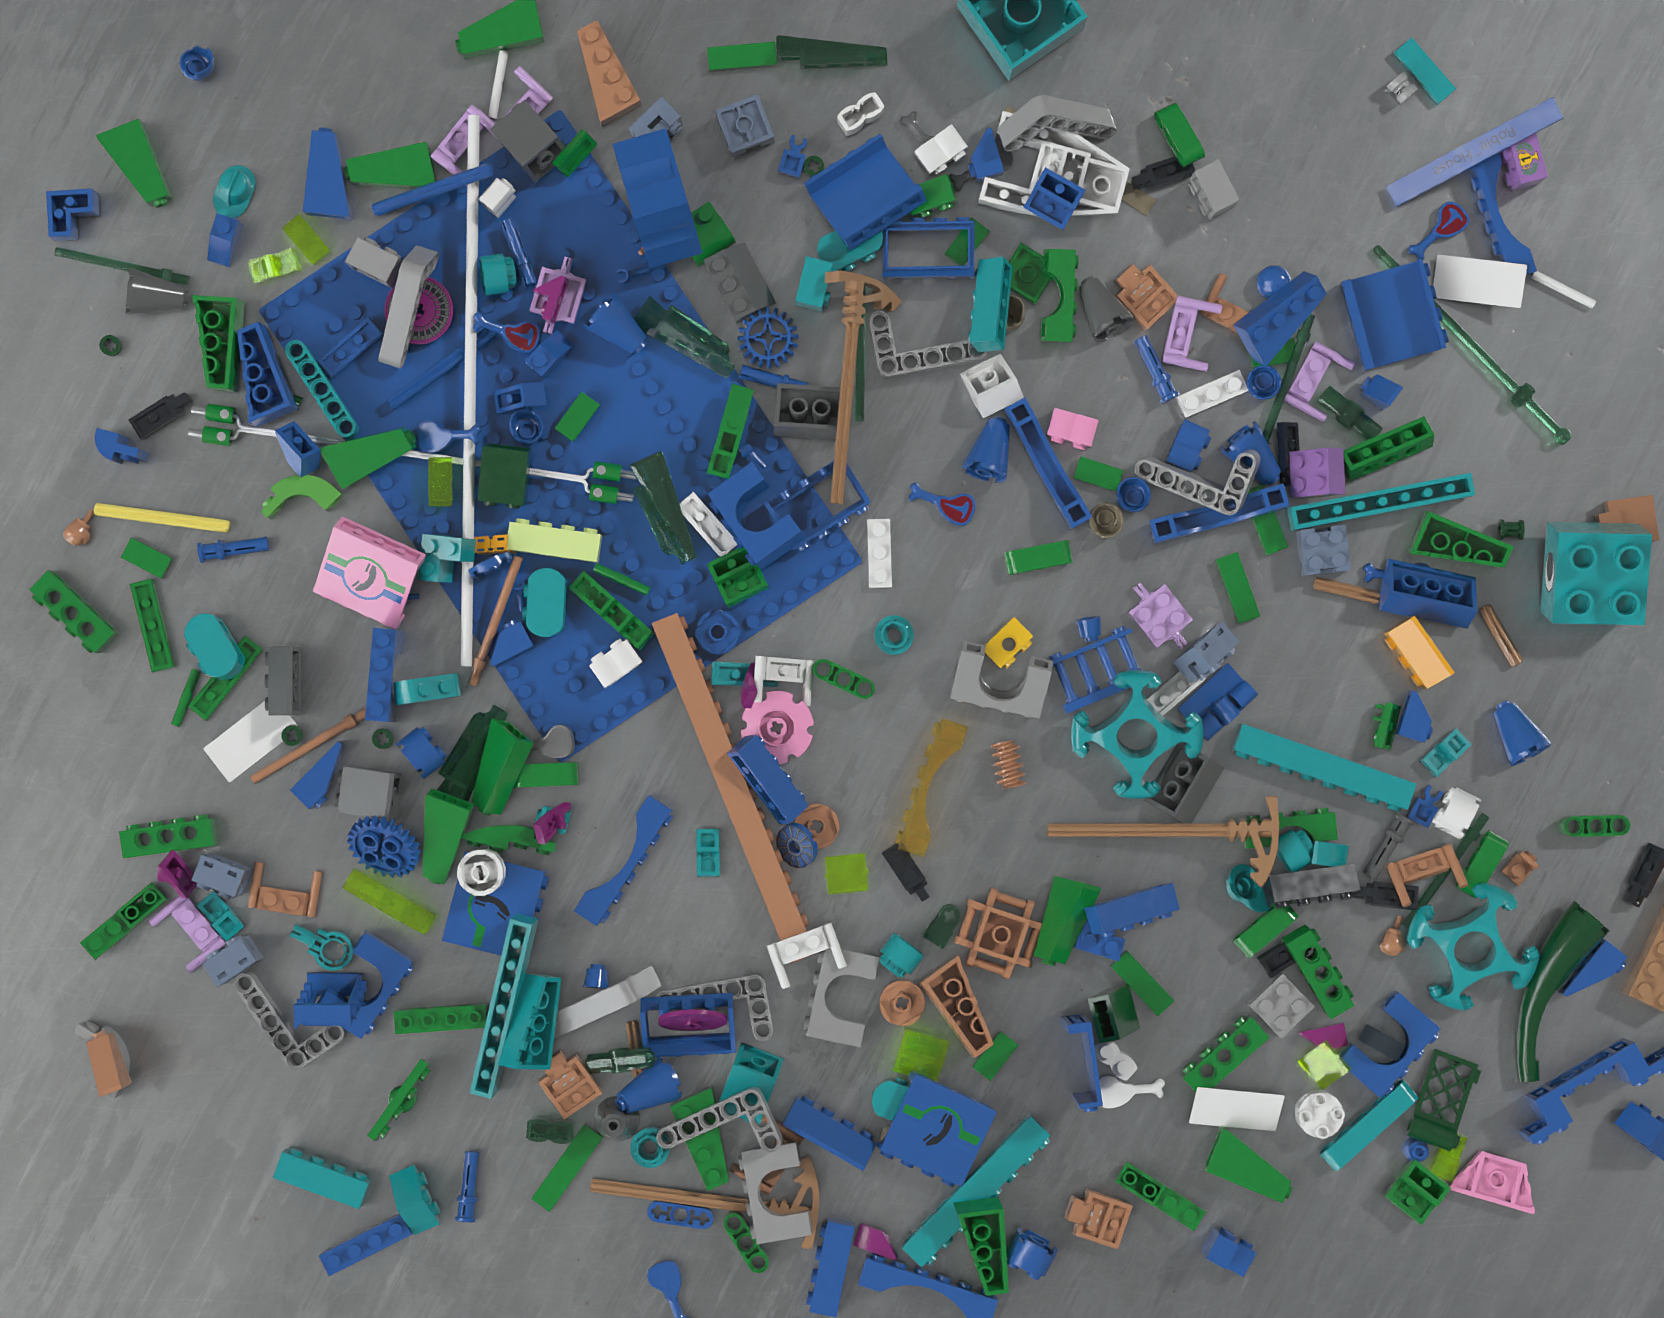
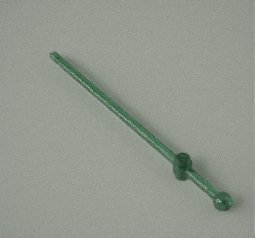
M1380 245L1374 247V253L1390 269L1400 266ZM1434 300L1435 307H1440L1443 318L1442 322L1513 392V396L1509 399L1511 404L1516 408L1526 405L1554 434V441L1557 444L1564 445L1572 437L1570 430L1564 427L1560 428L1532 399V395L1535 393L1534 388L1528 383L1519 386Z

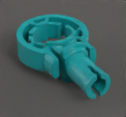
M295 924L289 937L308 945L307 953L314 956L316 962L326 970H340L348 965L352 958V941L343 932L336 930L326 932L319 928L317 933H313ZM338 937L343 938L349 946V951H347L346 944L343 945L344 954L335 961V964L341 961L343 963L339 965L324 963L332 964L333 960H329L324 956L323 946L327 942L334 940L342 944L344 941ZM317 940V941L321 942L322 944H321V945H318V944L315 943V941Z

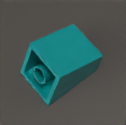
M741 1042L719 1101L747 1088L757 1087L762 1091L768 1104L784 1058ZM748 1093L746 1100L750 1104H756L758 1097L754 1093ZM726 1103L725 1109L728 1113L734 1114L737 1112V1107L734 1103ZM746 1114L738 1117L750 1123ZM763 1114L756 1116L758 1124H760Z

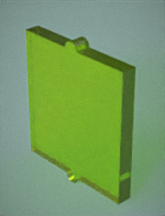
M865 853L825 857L826 874L824 876L827 878L828 894L868 891L867 874L869 871L866 869Z
M1326 1040L1298 1060L1299 1064L1308 1073V1077L1312 1078L1322 1090L1351 1070L1340 1057L1341 1054L1336 1052Z

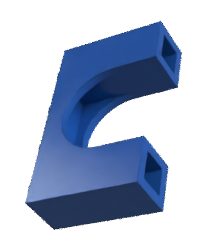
M751 462L708 493L712 500L709 505L716 514L719 512L724 518L721 522L728 531H734L736 536L733 539L740 549L745 547L748 552L745 556L752 566L757 564L763 570L805 540L806 537L789 514L763 531L753 532L743 528L741 517L744 507L750 500L770 487L758 468Z
M373 628L365 720L396 722L397 706H395L393 698V674L396 657L398 654H402L404 631Z
M366 929L353 947V953L379 970L382 976V985L379 992L373 998L361 1003L357 1019L353 1020L351 1027H348V1024L341 1026L360 1039L365 1034L369 1035L375 1026L373 1021L377 1015L382 1016L388 1006L386 1001L390 996L394 997L401 986L398 983L402 977L407 978L413 969L411 957ZM327 987L317 1003L347 1004L348 999Z
M1394 991L1380 1007L1401 1026L1405 1035V1047L1397 1061L1392 1060L1386 1063L1372 1061L1351 1042L1335 1059L1379 1098L1383 1095L1387 1096L1393 1090L1394 1086L1392 1084L1398 1078L1402 1079L1409 1071L1408 1066L1411 1062H1416L1424 1054V1047L1428 1043L1432 1044L1438 1038L1439 1034L1437 1032L1441 1029L1397 991Z

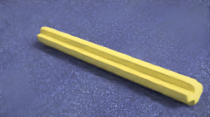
M96 503L94 507V514L97 516L225 533L229 532L230 521L102 503Z

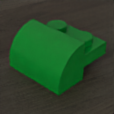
M710 201L691 213L703 252L702 254L692 256L698 267L704 264V259L736 243L729 228L721 216L718 215Z
M745 547L742 549L738 548L707 563L728 608L769 589L757 564L752 566L745 555L748 552Z
M1414 1159L1404 1165L1394 1177L1395 1181L1384 1194V1197L1416 1223L1422 1225L1435 1206L1440 1205L1451 1187Z

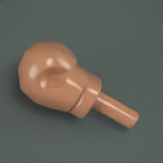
M92 509L89 510L82 520L77 517L75 521H72L65 528L63 536L71 545H85L90 540V533L88 532L90 526L86 523L94 515Z
M1397 916L1394 928L1387 929L1384 939L1380 943L1381 951L1387 955L1397 956L1400 952L1405 951L1406 940L1403 938L1404 933L1399 931L1403 917Z

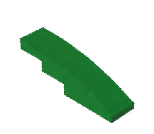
M585 571L570 585V590L638 650H641L654 636L655 633Z

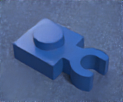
M792 135L790 137L791 151L784 149L778 172L800 178L806 155L801 154V151L806 148L807 139L804 138L803 143L798 146L794 143L795 135Z
M1427 785L1424 789V799L1417 797L1407 815L1408 819L1426 828H1429L1439 809L1433 804L1435 801L1440 800L1443 794L1442 791L1438 790L1436 796L1432 797L1429 793L1432 788L1430 785Z

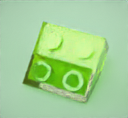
M904 1027L892 1071L909 1076L912 1070L937 1082L948 1050L949 1039Z

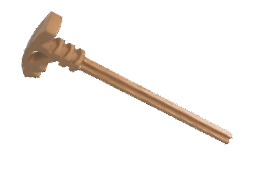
M847 271L825 272L824 283L843 281L845 283L844 291L847 293L843 298L846 306L842 309L845 317H842L841 320L846 326L830 500L831 504L843 505L859 327L864 325L865 320L861 317L862 314H865V308L862 304L873 301V309H883L885 307V311L889 312L894 311L901 304V300L890 288L874 278ZM864 286L871 289L872 293L863 295Z
M1277 796L1265 797L1270 819H1263L1262 823H1258L1256 819H1252L1251 823H1246L1245 819L1235 823L1234 819H1230L1225 824H1048V837H1226L1230 842H1234L1236 837H1240L1241 842H1245L1247 837H1251L1258 858H1251L1250 864L1258 872L1250 873V878L1262 888L1272 872L1278 852ZM1259 837H1272L1269 855L1265 854Z
M807 1155L801 1160V1165L796 1166L804 1171L794 1178V1182L801 1183L802 1186L792 1205L787 1204L786 1199H783L781 1203H777L776 1198L773 1197L769 1201H763V1203L771 1211L780 1214L809 1210L813 1234L804 1237L801 1248L812 1250L818 1220L819 1186L815 1168L810 1156ZM592 1178L590 1192L745 1213H747L746 1202H750L749 1199L595 1178ZM811 1187L813 1192L812 1207L799 1206L807 1189Z

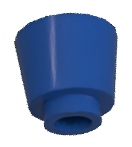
M1090 616L1076 620L1080 636L1085 639V642L1099 640L1098 636L1101 635V616Z
M591 964L590 968L586 970L583 987L608 988L607 970H604V965Z
M1410 1137L1404 1142L1403 1153L1408 1160L1416 1159L1420 1162L1428 1157L1429 1148L1427 1143Z

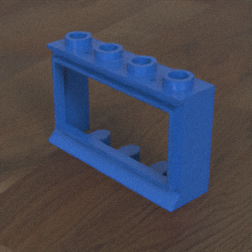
M940 217L933 218V222H924V218H911V222H901V219L883 229L882 277L884 280H889V278L908 280L911 277H924L925 279L947 277L948 279H956L957 277L970 276V279H975V223L970 221L969 217H958L956 221H947V218ZM968 230V266L889 267V231Z
M834 461L764 503L775 523L780 519L774 510L833 474ZM848 464L846 466V476L861 499L804 534L806 539L792 548V551L797 549L801 552L810 546L809 541L814 537L820 540L830 534L828 530L830 527L836 524L839 528L849 522L848 516L856 513L859 516L869 509L867 505L871 501Z
M307 973V982H304V990L300 991V999H297V1003L293 1005L294 1030L300 1024H303V1026H346L348 1024V1027H351L353 1020L357 1019L361 1003L364 1001V994L367 993V981H363V973ZM327 987L342 996H350L347 1004L315 1002L317 997L321 996Z
M733 993L641 998L640 1018L644 1058L736 1053ZM728 1006L730 1033L650 1037L648 1011L659 1010V1015H663L673 1009L692 1010V1008H705V1010L715 1011V1007Z

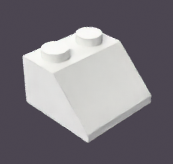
M1001 354L960 373L976 408L983 418L1024 398L1017 378Z

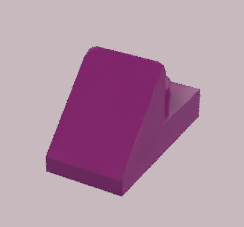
M559 276L532 290L537 295L548 298V301H544L541 308L542 319L552 324L556 322L569 284V280L566 277Z
M171 850L157 866V880L168 882L181 898H188L197 887V882L191 881L194 873L174 850Z

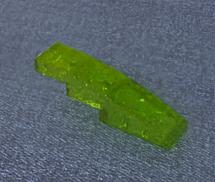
M355 868L352 869L342 886L344 890L423 935L427 933L437 916L435 913L416 904L413 900L394 891L393 888Z

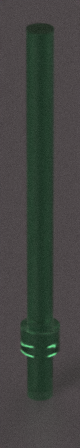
M56 247L54 255L57 257L129 272V269H136L181 284L188 285L190 281V276L174 273L171 269L162 268L160 270Z
M868 303L862 304L865 312H868ZM865 320L864 325L859 327L856 353L855 421L860 422L864 421Z
M1310 314L1303 322L1301 330L1298 329L1295 338L1297 341L1281 381V388L1276 395L1263 430L1267 443H1269L1305 343L1309 342L1311 336L1309 332L1315 315Z
M1484 813L1480 815L1472 827L1469 826L1465 832L1466 836L1454 851L1458 861L1471 843L1477 841L1481 835L1479 832L1490 819ZM1449 868V871L1440 873L1435 877L1419 899L1418 909L1429 903L1452 871L1451 868ZM1418 909L1416 911L1411 910L1402 924L1408 929Z

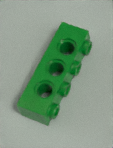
M1425 416L1343 450L1344 473L1349 482L1433 447L1435 435Z
M47 570L29 589L34 594L32 596L33 600L40 606L44 604L50 610L48 614L57 622L61 620L66 625L65 630L74 638L78 636L83 641L81 645L89 653H101L119 634L54 571ZM54 592H59L61 596L57 604L52 602ZM72 607L77 610V616L73 620L68 617V611ZM88 623H91L94 627L93 633L88 636L85 633L84 628Z
M207 814L193 816L194 821L185 822L184 817L171 819V824L162 825V821L149 822V827L140 828L139 824L125 826V831H119L122 857L124 859L166 853L171 850L180 851L218 845L215 818L208 819ZM190 826L196 830V836L193 839L188 838L186 830ZM167 829L173 833V840L171 842H167L164 839V832ZM144 833L149 834L151 838L147 846L141 841V836Z
M1304 924L1282 938L1324 1013L1331 1020L1355 1006L1351 1000L1354 997L1347 985H1342L1340 979L1343 976L1336 966L1332 967L1329 960L1332 957L1325 947L1321 948L1318 941L1321 938L1314 928L1310 929ZM1313 947V953L1305 956V951ZM1324 966L1323 973L1316 975V970ZM1335 985V990L1327 994V989Z
M489 1002L397 1009L394 1011L395 1034L485 1028Z
M1243 1015L1238 1018L1233 1024L1235 1027L1230 1032L1224 1031L1216 1039L1218 1042L1212 1048L1210 1046L1206 1047L1199 1054L1201 1058L1195 1063L1193 1061L1189 1062L1182 1069L1184 1073L1180 1076L1195 1092L1197 1087L1214 1088L1270 1038L1250 1015L1246 1017ZM1238 1034L1246 1035V1042L1243 1045H1236L1235 1038ZM1228 1049L1229 1057L1224 1061L1219 1060V1051ZM1205 1064L1212 1066V1072L1208 1076L1201 1074V1068Z

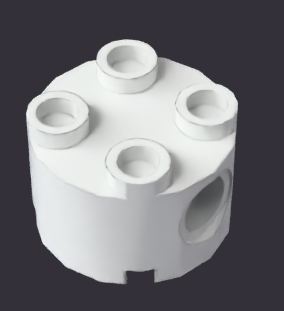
M1451 787L1442 799V803L1445 804L1444 807L1437 811L1432 823L1435 824V827L1461 839L1465 834L1462 831L1470 826L1479 808L1478 804L1481 802V799L1458 787Z
M477 849L467 853L457 868V878L464 890L475 896H485L495 892L503 885L506 877V867L503 859L497 852L489 849Z
M1325 1090L1306 1091L1295 1104L1294 1111L1297 1124L1303 1131L1313 1137L1320 1139L1330 1137L1339 1131L1343 1124L1345 1113L1341 1103L1336 1097Z

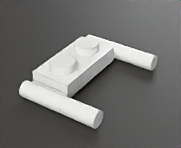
M756 656L754 681L758 693L754 702L762 703L763 680L803 683L802 701L807 706H811L814 661Z
M832 923L767 945L782 989L790 987L783 964L828 948L832 950L838 969L847 966Z

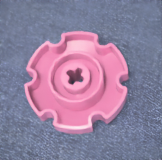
M775 690L767 692V698L762 700V703L754 702L751 709H745L742 720L747 722V727L741 729L742 738L749 735L759 736L765 742V747L770 754L777 758L779 764H784L788 762L790 754H794L798 758L806 751L813 738V735L808 733L807 729L809 726L814 725V720L809 707L804 701L795 703L792 693ZM774 721L778 724H783L781 733H778L777 730H772Z

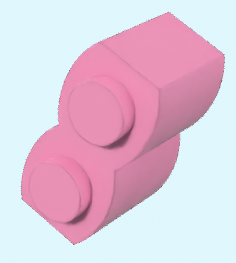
M1054 408L1047 436L1051 437V442L1064 444V441L1073 443V448L1086 450V447L1091 448L1099 420Z

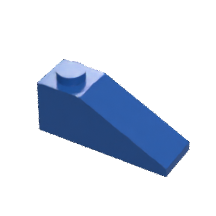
M338 741L290 789L308 809H313L314 807L319 809L327 801L325 796L330 791L345 746L342 741Z
M1602 939L1558 992L1567 997L1613 976L1615 973L1618 974L1625 967L1626 963L1624 961L1627 959V956L1607 940Z

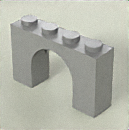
M963 640L950 698L960 703L968 702L977 704L982 708L990 707L999 709L1004 713L1012 712L1021 714L1026 718L1040 719L1052 673L1053 661L1030 656L1023 682L1012 690H996L985 683L980 672L986 645Z
M828 948L819 952L817 962L822 963L820 972L815 971L813 985H817L815 994H810L808 1007L812 1008L810 1017H805L803 1030H807L806 1036L860 1048L865 1023L834 1015L826 1005L825 991L833 979L842 975H854L875 980L880 957L841 948L847 966L838 969L832 950Z
M798 1141L782 1143L779 1149L773 1153H767L761 1147L743 1150L741 1152L742 1156L738 1157L740 1170L745 1172L746 1179H742L744 1193L749 1195L750 1202H746L748 1216H752L754 1224L750 1225L752 1239H756L757 1244L812 1235L813 1228L809 1210L785 1214L776 1213L765 1206L760 1196V1185L766 1174L774 1170L801 1165Z

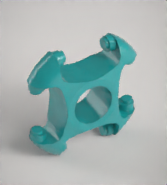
M1146 670L1119 672L1114 677V684L1120 689L1122 687L1126 689L1130 686L1133 689L1132 693L1116 713L1096 726H1087L1090 723V717L1083 710L1078 712L1073 717L1071 726L1073 752L1083 758L1090 751L1088 749L1090 745L1087 742L1094 741L1115 755L1132 777L1129 782L1118 780L1112 788L1119 797L1131 799L1155 797L1160 792V785L1154 780L1152 782L1148 780L1145 783L1142 780V776L1158 756L1180 742L1187 743L1184 746L1186 749L1184 752L1190 759L1196 758L1201 754L1204 737L1202 719L1197 713L1192 711L1185 717V725L1187 727H1179L1155 710L1142 691L1145 686L1149 689H1156L1162 683L1161 678L1156 672ZM1136 718L1146 720L1157 731L1156 739L1145 749H1130L1121 743L1117 735L1123 723Z
M1483 882L1472 887L1476 898L1479 897L1480 900L1487 898L1483 906L1461 919L1430 924L1428 921L1432 920L1433 915L1436 914L1431 904L1424 905L1414 915L1407 934V941L1412 949L1422 946L1425 936L1434 939L1442 949L1448 960L1451 983L1448 988H1445L1443 984L1434 983L1429 986V993L1437 1002L1461 1011L1471 1009L1474 1004L1470 995H1460V993L1472 983L1486 976L1500 972L1516 971L1518 973L1513 974L1511 979L1514 989L1526 988L1536 971L1540 957L1534 945L1524 948L1523 958L1521 959L1514 957L1509 952L1498 932L1496 910L1501 906L1502 909L1511 911L1518 907V902L1515 896L1507 890ZM1467 932H1483L1492 939L1490 953L1480 962H1463L1454 954L1456 942Z

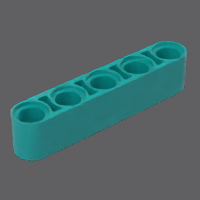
M299 340L290 341L285 348L286 355L335 431L345 439L355 438L359 432L358 423L310 349ZM296 346H302L303 349L299 357H294L292 354ZM309 365H314V374L306 376L305 368ZM321 384H326L328 387L324 395H318L317 388ZM338 403L340 405L339 412L331 415L329 411L330 406ZM351 422L352 431L344 434L342 432L343 424Z
M1403 1079L1393 1085V1090L1387 1096L1383 1095L1381 1098H1378L1320 1151L1319 1154L1334 1171H1338L1417 1101L1419 1096Z

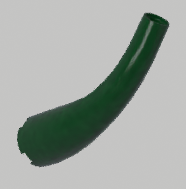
M1573 901L1563 912L1546 938L1539 952L1540 957L1536 971L1523 994L1517 1029V1066L1520 1082L1540 1080L1539 1059L1536 1058V1039L1539 1024L1548 1001L1571 973L1610 932L1592 914L1579 907L1580 905L1576 901Z

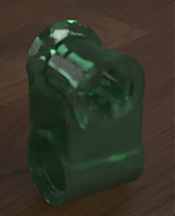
M953 904L943 905L935 919L928 926L923 938L943 949L960 921L958 908ZM951 910H954L953 913L955 918H949V920H946V915L944 913L946 911L951 912Z

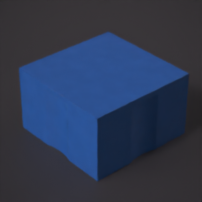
M666 128L612 144L649 268L702 254L703 252Z

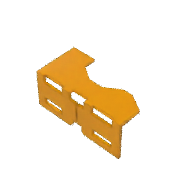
M508 534L494 535L493 539H489V536L474 537L476 539V554L489 555L505 552L517 554V552L507 549ZM504 547V550H497V548Z

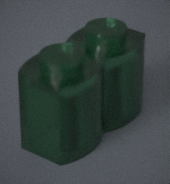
M534 1116L527 1121L526 1138L530 1141L544 1142L550 1140L557 1144H567L574 1139L575 1121L572 1119L556 1118L552 1120L546 1116Z

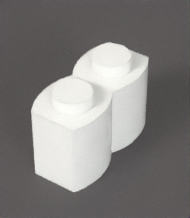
M876 92L869 93L863 96L857 105H851L843 109L837 117V123L846 136L853 135L860 131L864 124L874 122L880 118L884 112V104Z
M950 125L917 148L914 153L929 175L934 173L939 175L948 168L946 166L947 163L952 160L957 162L966 156L965 151L968 149V146L954 126Z
M496 178L480 196L479 201L493 215L499 218L515 200L514 192L516 190L506 179L502 178L499 180Z
M620 638L609 646L611 650L604 655L600 652L591 659L593 663L589 666L605 689L643 663L627 639L622 641Z
M1097 1039L1094 1042L1096 1057L1101 1062L1109 1065L1113 1073L1120 1079L1127 1081L1138 1069L1132 1058L1125 1052L1120 1051L1113 1041L1099 1044Z

